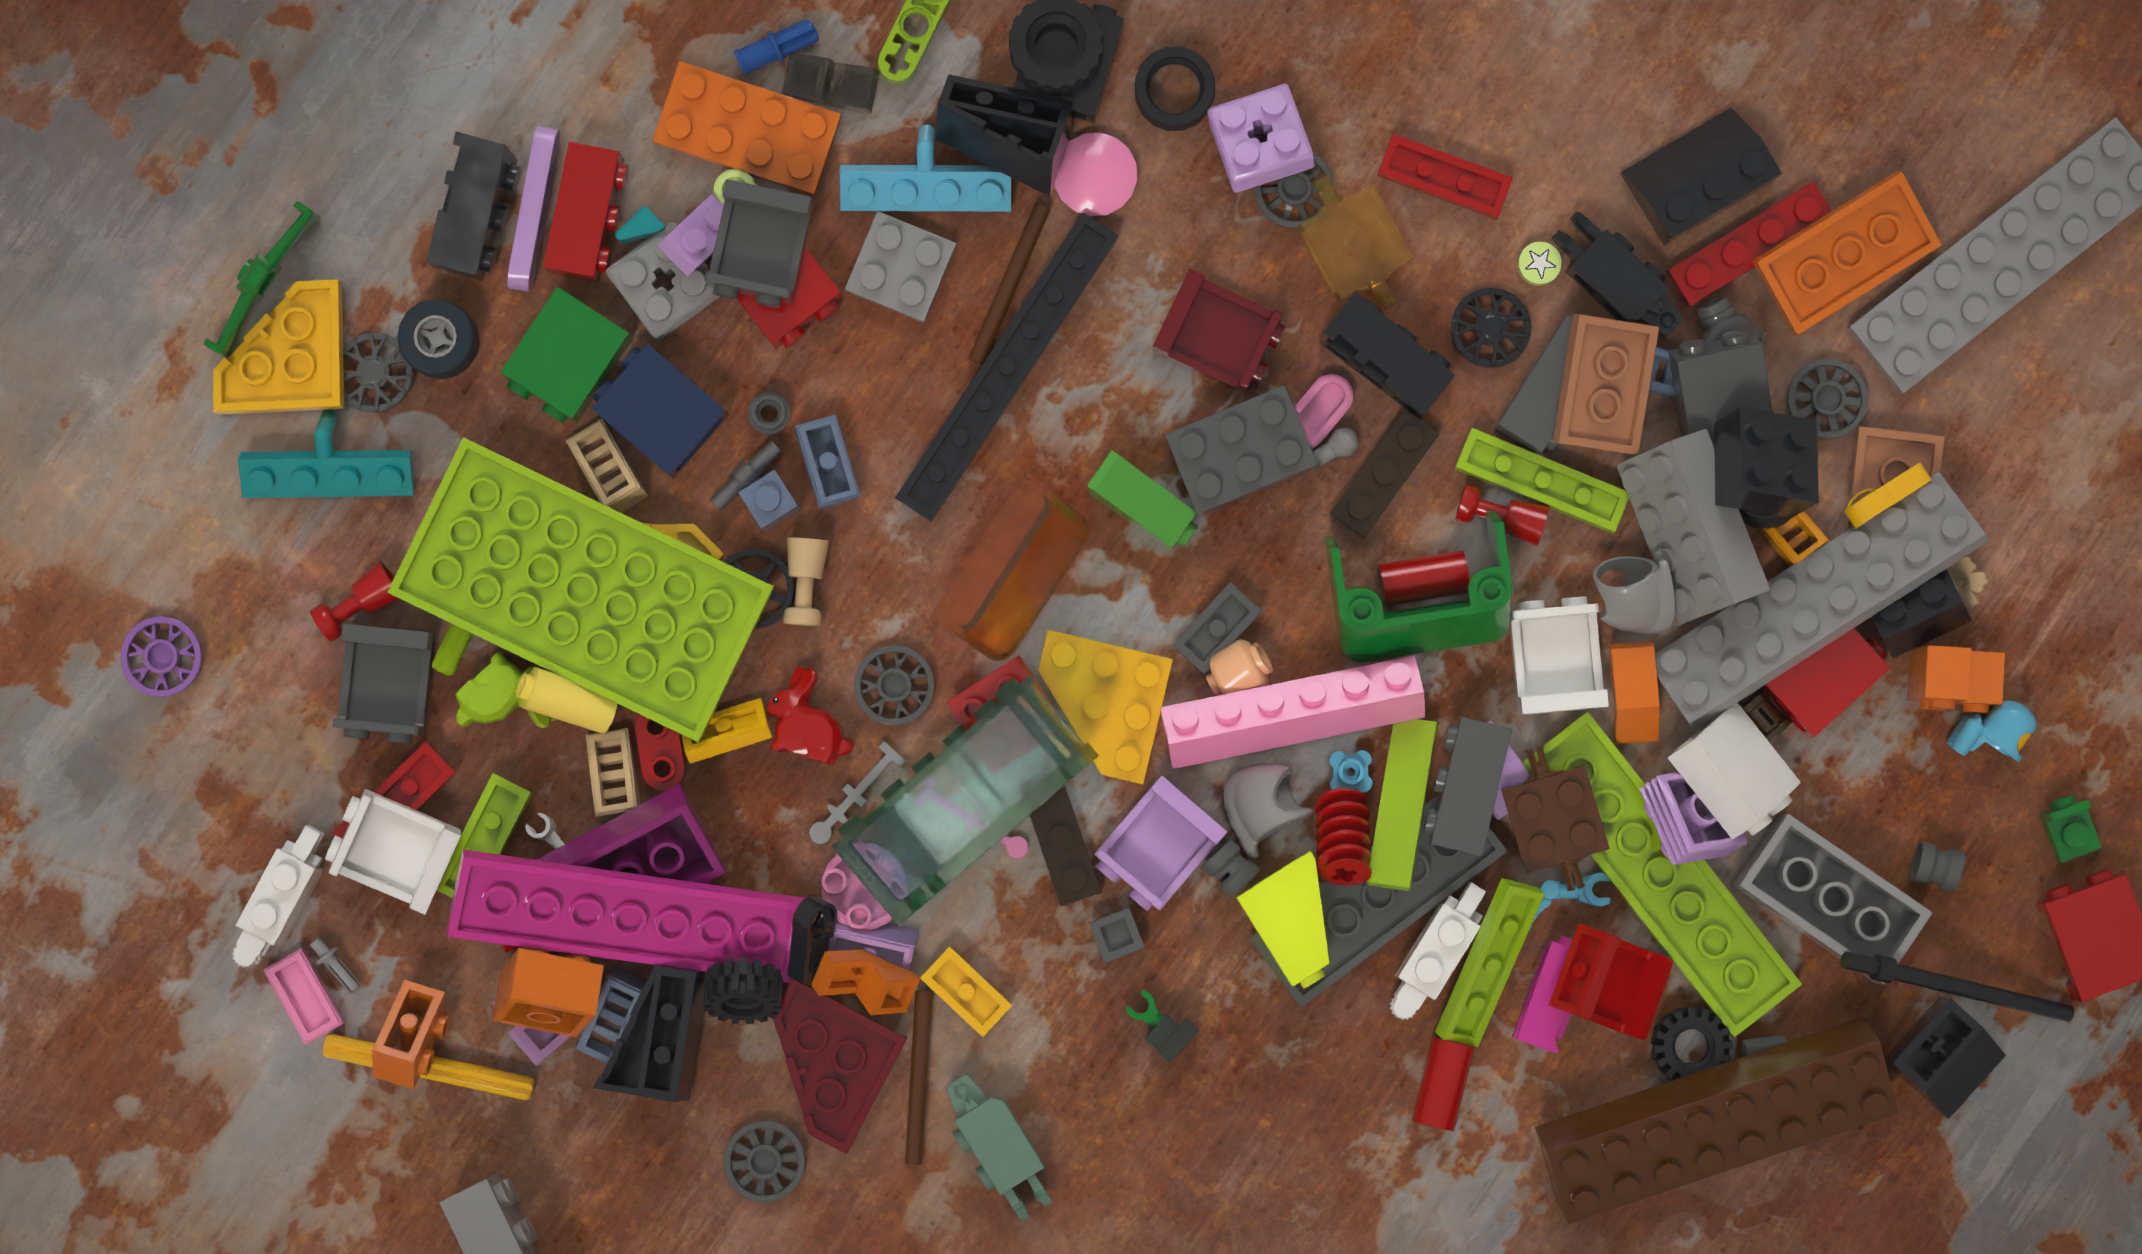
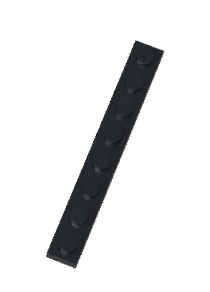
M1082 213L896 495V500L932 523L1113 248L1119 235L1085 213Z

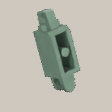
M968 1073L946 1086L947 1093L958 1116L955 1119L958 1128L952 1132L963 1151L968 1153L973 1150L981 1163L975 1170L987 1190L989 1191L995 1187L1000 1195L1004 1194L1021 1222L1030 1216L1026 1204L1019 1198L1013 1188L1027 1179L1038 1202L1042 1203L1044 1207L1051 1204L1053 1201L1036 1174L1045 1168V1164L1005 1098L993 1095L988 1098Z

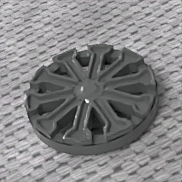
M1820 359L1807 364L1792 378L1787 391V406L1790 416L1804 418L1816 411L1813 420H1817L1818 439H1836L1850 433L1861 423L1868 408L1869 396L1864 379L1851 365L1836 359ZM1826 367H1833L1834 369L1830 381L1827 380ZM1814 370L1816 372L1818 385L1808 377V371ZM1844 373H1847L1851 377L1850 382L1841 386L1839 384L1841 377ZM1798 383L1803 384L1812 393L1798 392L1796 390ZM1852 389H1857L1860 392V396L1858 398L1846 397V393ZM1795 402H1811V404L1801 410H1797ZM1844 406L1856 407L1858 409L1857 415H1851ZM1835 414L1846 422L1845 428L1840 429L1838 427ZM1825 416L1829 429L1828 432L1820 430Z
M768 1120L756 1121L742 1127L729 1141L724 1155V1169L731 1186L743 1197L756 1202L776 1201L791 1193L803 1176L806 1162L804 1149L797 1135L785 1125ZM757 1128L765 1129L763 1144H761L756 1134ZM774 1131L782 1132L783 1138L775 1146H772ZM743 1135L748 1136L753 1149L741 1144L739 1139ZM788 1143L794 1144L795 1152L780 1154V1151ZM737 1151L746 1156L747 1159L734 1161L732 1154ZM796 1161L798 1168L793 1171L782 1165V1163ZM746 1168L749 1170L742 1179H737L733 1174L735 1170ZM777 1173L789 1178L791 1183L787 1187L782 1186ZM756 1177L758 1178L756 1191L752 1193L747 1190V1184ZM766 1179L770 1180L774 1188L773 1194L767 1195L765 1193Z

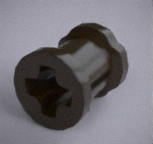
M1763 688L1741 707L1770 742L1781 734L1793 720L1789 716L1784 717L1767 698L1769 692Z

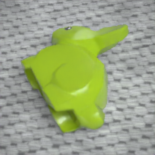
M498 651L491 657V663L456 693L455 696L460 705L456 712V722L461 727H468L473 722L489 724L503 721L517 707H521V699L516 697V690L521 676L524 673L529 674L533 668L539 667L532 665L522 671L518 665L510 662L501 651ZM527 710L534 724L540 728H547L551 721L557 720Z

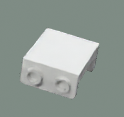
M1586 596L1561 599L1562 607L1545 608L1544 600L1519 602V610L1511 612L1510 636L1518 716L1609 707L1607 689L1604 690L1597 624L1598 603L1588 604Z
M364 789L360 799L352 796L342 820L348 822L349 825L343 838L335 835L327 851L325 860L332 862L328 873L336 877L338 874L405 901L410 904L409 908L426 914L460 839L461 829Z

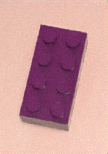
M680 784L536 859L704 884L725 874L720 853Z

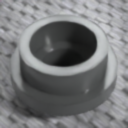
M764 392L757 395L751 401L748 408V418L753 428L765 435H774L783 431L789 424L791 409L786 399L780 394ZM768 406L775 407L778 411L777 418L770 422L762 418V412Z

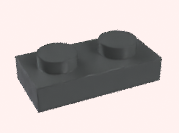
M1230 582L1172 646L1204 675L1210 668V658L1232 644L1262 610Z

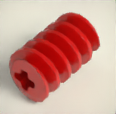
M1331 789L1321 794L1315 804V826L1317 828L1316 867L1319 876L1335 885H1359L1369 880L1372 874V869L1369 865L1371 862V853L1369 852L1371 840L1368 836L1370 833V825L1368 823L1370 811L1364 805L1367 801V796L1354 789Z

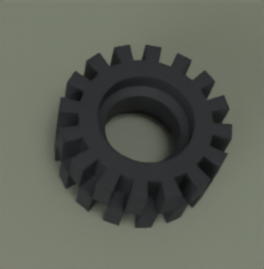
M740 958V962L726 959L725 965L721 962H716L713 964V968L708 967L705 973L704 1010L708 1011V1015L711 1017L718 1016V1020L723 1022L727 1019H732V1024H739L740 1020L746 1021V1024H754L755 1019L761 1023L768 1021V1017L773 1019L777 1016V1012L780 1013L782 1010L783 975H781L779 968L774 969L773 964L767 963L762 965V960L755 959L753 963L747 962V958Z
M1681 1007L1672 1013L1668 1012L1663 1016L1664 1019L1660 1023L1657 1022L1654 1028L1656 1030L1654 1037L1651 1036L1650 1044L1653 1045V1051H1651L1652 1059H1655L1656 1066L1660 1072H1663L1672 1081L1730 1062L1732 1056H1729L1730 1049H1733V1041L1729 1040L1728 1035L1730 1032L1728 1027L1721 1023L1722 1020L1717 1015H1713L1710 1011L1701 1008ZM1689 1029L1700 1031L1707 1040V1052L1696 1063L1682 1061L1675 1051L1676 1039L1682 1032Z

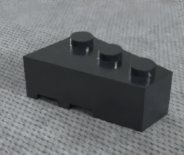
M948 74L937 103L936 140L1050 197L1070 139L1073 101Z
M455 131L453 145L460 146L454 171L447 170L444 184L449 185L443 209H439L437 213L427 263L435 269L483 282L485 272L491 273L496 262L498 250L493 247L497 231L503 232L506 227L509 207L505 206L509 190L515 191L517 188L521 167L516 165L518 160L506 145Z
M1356 291L1323 332L1319 341L1323 347L1420 420L1455 376L1449 370L1452 365L1447 359L1434 350L1427 352L1416 342L1418 339L1414 334L1400 324L1395 325L1384 315L1381 309Z
M654 965L630 1013L632 1016L620 1039H617L611 1051L613 1053L602 1075L598 1076L593 1086L594 1089L672 1102L688 1101L690 1099L704 1010V980L706 972Z

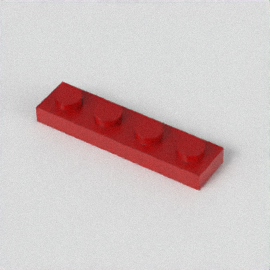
M1813 181L1668 269L1666 273L1689 308L1755 268L1752 260L1832 210Z

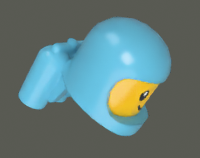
M2005 700L2002 705H1995L1983 721L1978 713L1963 716L1946 743L1961 755L1966 756L1969 751H1974L1986 742L2006 756H2011L2019 763L2023 757L2019 752L2031 734L2035 733L2037 722L2033 713L2023 704Z

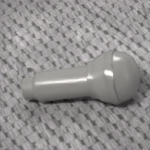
M1343 427L1335 430L1330 439H1328L1329 442L1317 448L1314 452L1319 465L1322 466L1337 456L1340 458L1353 455L1358 449L1359 439L1353 430Z

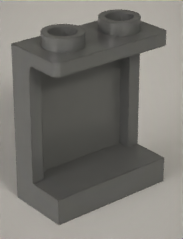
M726 179L722 195L725 201L710 270L706 272L705 276L706 284L714 288V295L724 298L738 299L739 293L756 296L755 303L767 307L780 308L782 302L792 304L814 205L810 196Z
M343 624L341 641L346 642L338 717L337 719L333 718L332 727L343 728V737L369 739L370 731L387 733L386 741L412 744L413 735L425 736L436 634L423 631Z

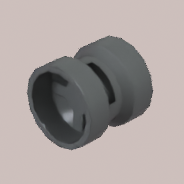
M1232 839L1228 840L1200 867L1209 877H1216L1221 883V890L1229 899L1238 893L1261 870L1252 860H1245L1242 857L1240 847Z
M1920 840L1911 863L1910 881L1922 885L1932 882L1937 884L1939 889L1955 892L1962 877L1965 852L1954 848H1949L1946 851L1940 850L1934 843Z

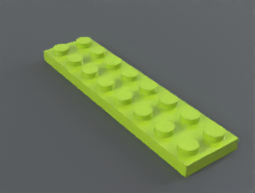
M1588 711L1543 745L1550 770H1566L1585 765L1610 848L1591 854L1590 857L1601 871L1606 874L1612 885L1666 954L1673 959L1674 964L1713 1014L1722 1020L1721 1023L1725 1027H1728L1731 1037L1735 1038L1802 985L1705 860L1673 865L1669 858L1663 854L1660 847L1661 839L1654 822L1644 810V799L1640 787L1645 786V783ZM1535 751V752H1534L1535 758H1536L1537 763L1539 764L1540 761H1539V758H1538V754H1537V751ZM1527 757L1525 760L1522 761V763L1526 767L1528 772L1531 775H1533Z

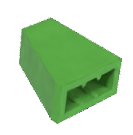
M1112 450L1087 485V494L1171 551L1177 543L1185 547L1198 528V525L1192 522L1197 514L1196 511Z

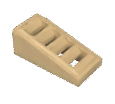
M602 418L565 440L601 504L623 513L648 497L641 481ZM599 439H604L605 443L585 455L582 451ZM612 453L613 458L593 469L592 464ZM621 469V474L602 484L601 479Z
M628 728L610 730L604 734H587L586 744L594 812L597 820L604 824L641 805L630 732ZM621 745V752L599 756L598 749ZM623 763L624 769L606 772L601 770V766ZM625 780V787L604 789V784ZM627 798L628 801L625 803L607 806V801Z

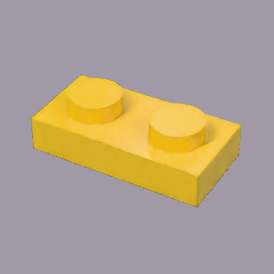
M761 698L714 712L700 742L682 735L685 753L690 764L772 738L766 710Z
M950 946L920 977L925 984L982 1037L1012 1007V1004Z

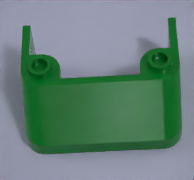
M1494 510L1486 512L1493 566L1483 567L1471 576L1468 582V600L1391 612H1383L1381 599L1372 589L1362 586L1345 589L1339 546L1332 535L1325 536L1324 541L1337 635L1343 653L1353 661L1366 662L1489 643L1502 638L1510 626L1512 582L1504 522Z

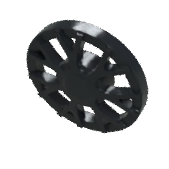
M1483 288L1470 293L1456 307L1451 320V337L1457 351L1470 363L1483 368H1498L1510 364L1523 353L1531 336V320L1526 307L1515 295L1503 289ZM1490 295L1492 310L1482 312L1478 297ZM1495 296L1501 297V299L1497 302ZM1504 299L1516 307L1507 317L1498 312V308ZM1473 300L1475 307L1468 305V303ZM1464 308L1478 315L1474 325L1459 319ZM1519 311L1521 317L1515 316V313ZM1523 321L1524 333L1508 332V322ZM1458 324L1464 326L1465 329L1458 332ZM1473 331L1478 341L1465 348L1459 336ZM1505 337L1517 348L1508 357L1499 346V343ZM1516 338H1522L1520 344L1516 341ZM1482 344L1493 346L1491 361L1478 358ZM1475 348V355H1472L1469 350ZM1499 353L1503 359L1496 360V354Z

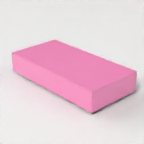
M304 948L297 950L263 970L305 1045L345 1024Z

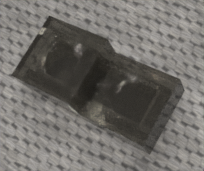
M791 53L789 55L782 94L826 106L872 113L880 72L872 67L837 63L826 57Z

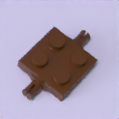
M1537 746L1535 748L1540 761L1539 764L1536 761L1533 748L1525 751L1533 775L1529 776L1522 783L1501 788L1526 873L1546 867H1561L1567 891H1574L1571 873L1574 874L1577 888L1585 887L1577 862H1580L1588 855L1610 849L1585 765L1566 770H1550L1544 747Z

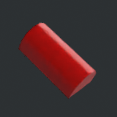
M1463 550L1377 565L1384 607L1468 593V582L1470 579Z
M1432 1036L1412 1121L1439 1129L1455 1131L1475 1049L1474 1046Z

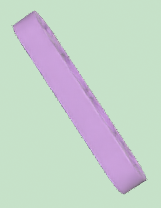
M537 126L535 129L508 270L507 286L509 289L531 292L534 284L559 152L560 129Z

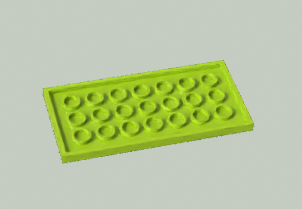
M463 437L387 593L696 742H700L775 587Z

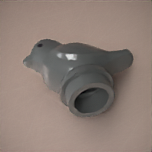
M1727 295L1715 299L1696 310L1700 319L1698 323L1704 328L1701 339L1705 340V342L1722 339V335L1729 331L1746 330L1748 333L1752 332L1764 345V336L1767 333V329L1755 327L1751 319L1746 315L1736 313V306L1730 303Z

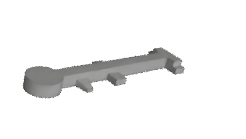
M885 741L878 748L886 755L855 789L849 784L842 789L848 797L838 808L831 804L826 806L831 815L825 822H816L811 826L809 835L813 842L817 844L828 842L832 837L831 828L837 821L845 825L849 822L844 813L854 802L860 807L867 802L861 795L892 761L899 767L906 762Z

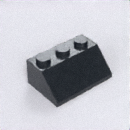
M1730 108L1625 169L1620 174L1663 246L1771 184L1782 172L1761 137Z

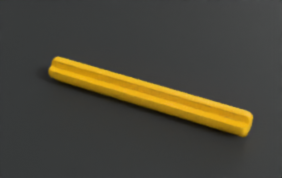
M330 1034L326 1036L324 1041L323 1056L373 1067L372 1049L375 1043ZM434 1056V1061L428 1075H420V1078L521 1100H529L531 1098L535 1085L534 1078L438 1056Z

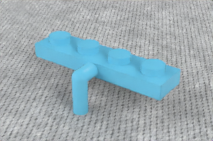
M926 124L922 125L918 130L917 165H840V210L1011 212V177L987 165H934L935 129L931 125Z

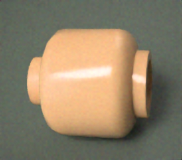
M1240 639L1210 658L1211 673L1206 675V679L1214 694L1219 696L1267 686L1270 681L1269 674L1273 672V667L1260 644L1257 642L1251 644L1246 640Z

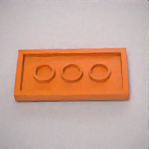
M679 61L652 142L655 145L728 169H738L747 172L750 176L815 197L842 115Z
M1895 171L1755 258L1752 262L1792 334L1799 335L1939 248L1942 244L1903 172Z

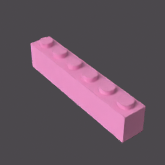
M1415 655L1160 707L1172 769L1425 718L1424 689Z

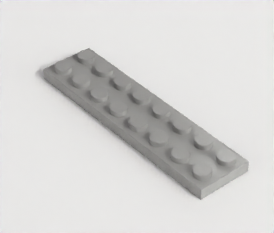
M2115 117L1858 319L1847 330L1898 394H1904L2142 206V148L2117 117Z
M1939 472L1931 476V482L1889 509L1879 513L1858 529H1855L1853 526L1805 557L1798 564H1794L1769 580V591L1730 605L1655 654L1657 678L1693 731L1989 542L1986 533Z

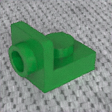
M2074 794L2050 802L2051 810L2039 814L2058 863L2066 862L2102 848L2087 810L2092 808L2089 799L2076 801Z

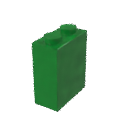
M556 287L500 373L510 379L505 387L523 399L528 400L531 394L545 402L541 410L562 424L567 417L578 423L593 401L594 394L607 380L634 338L627 331L561 288Z

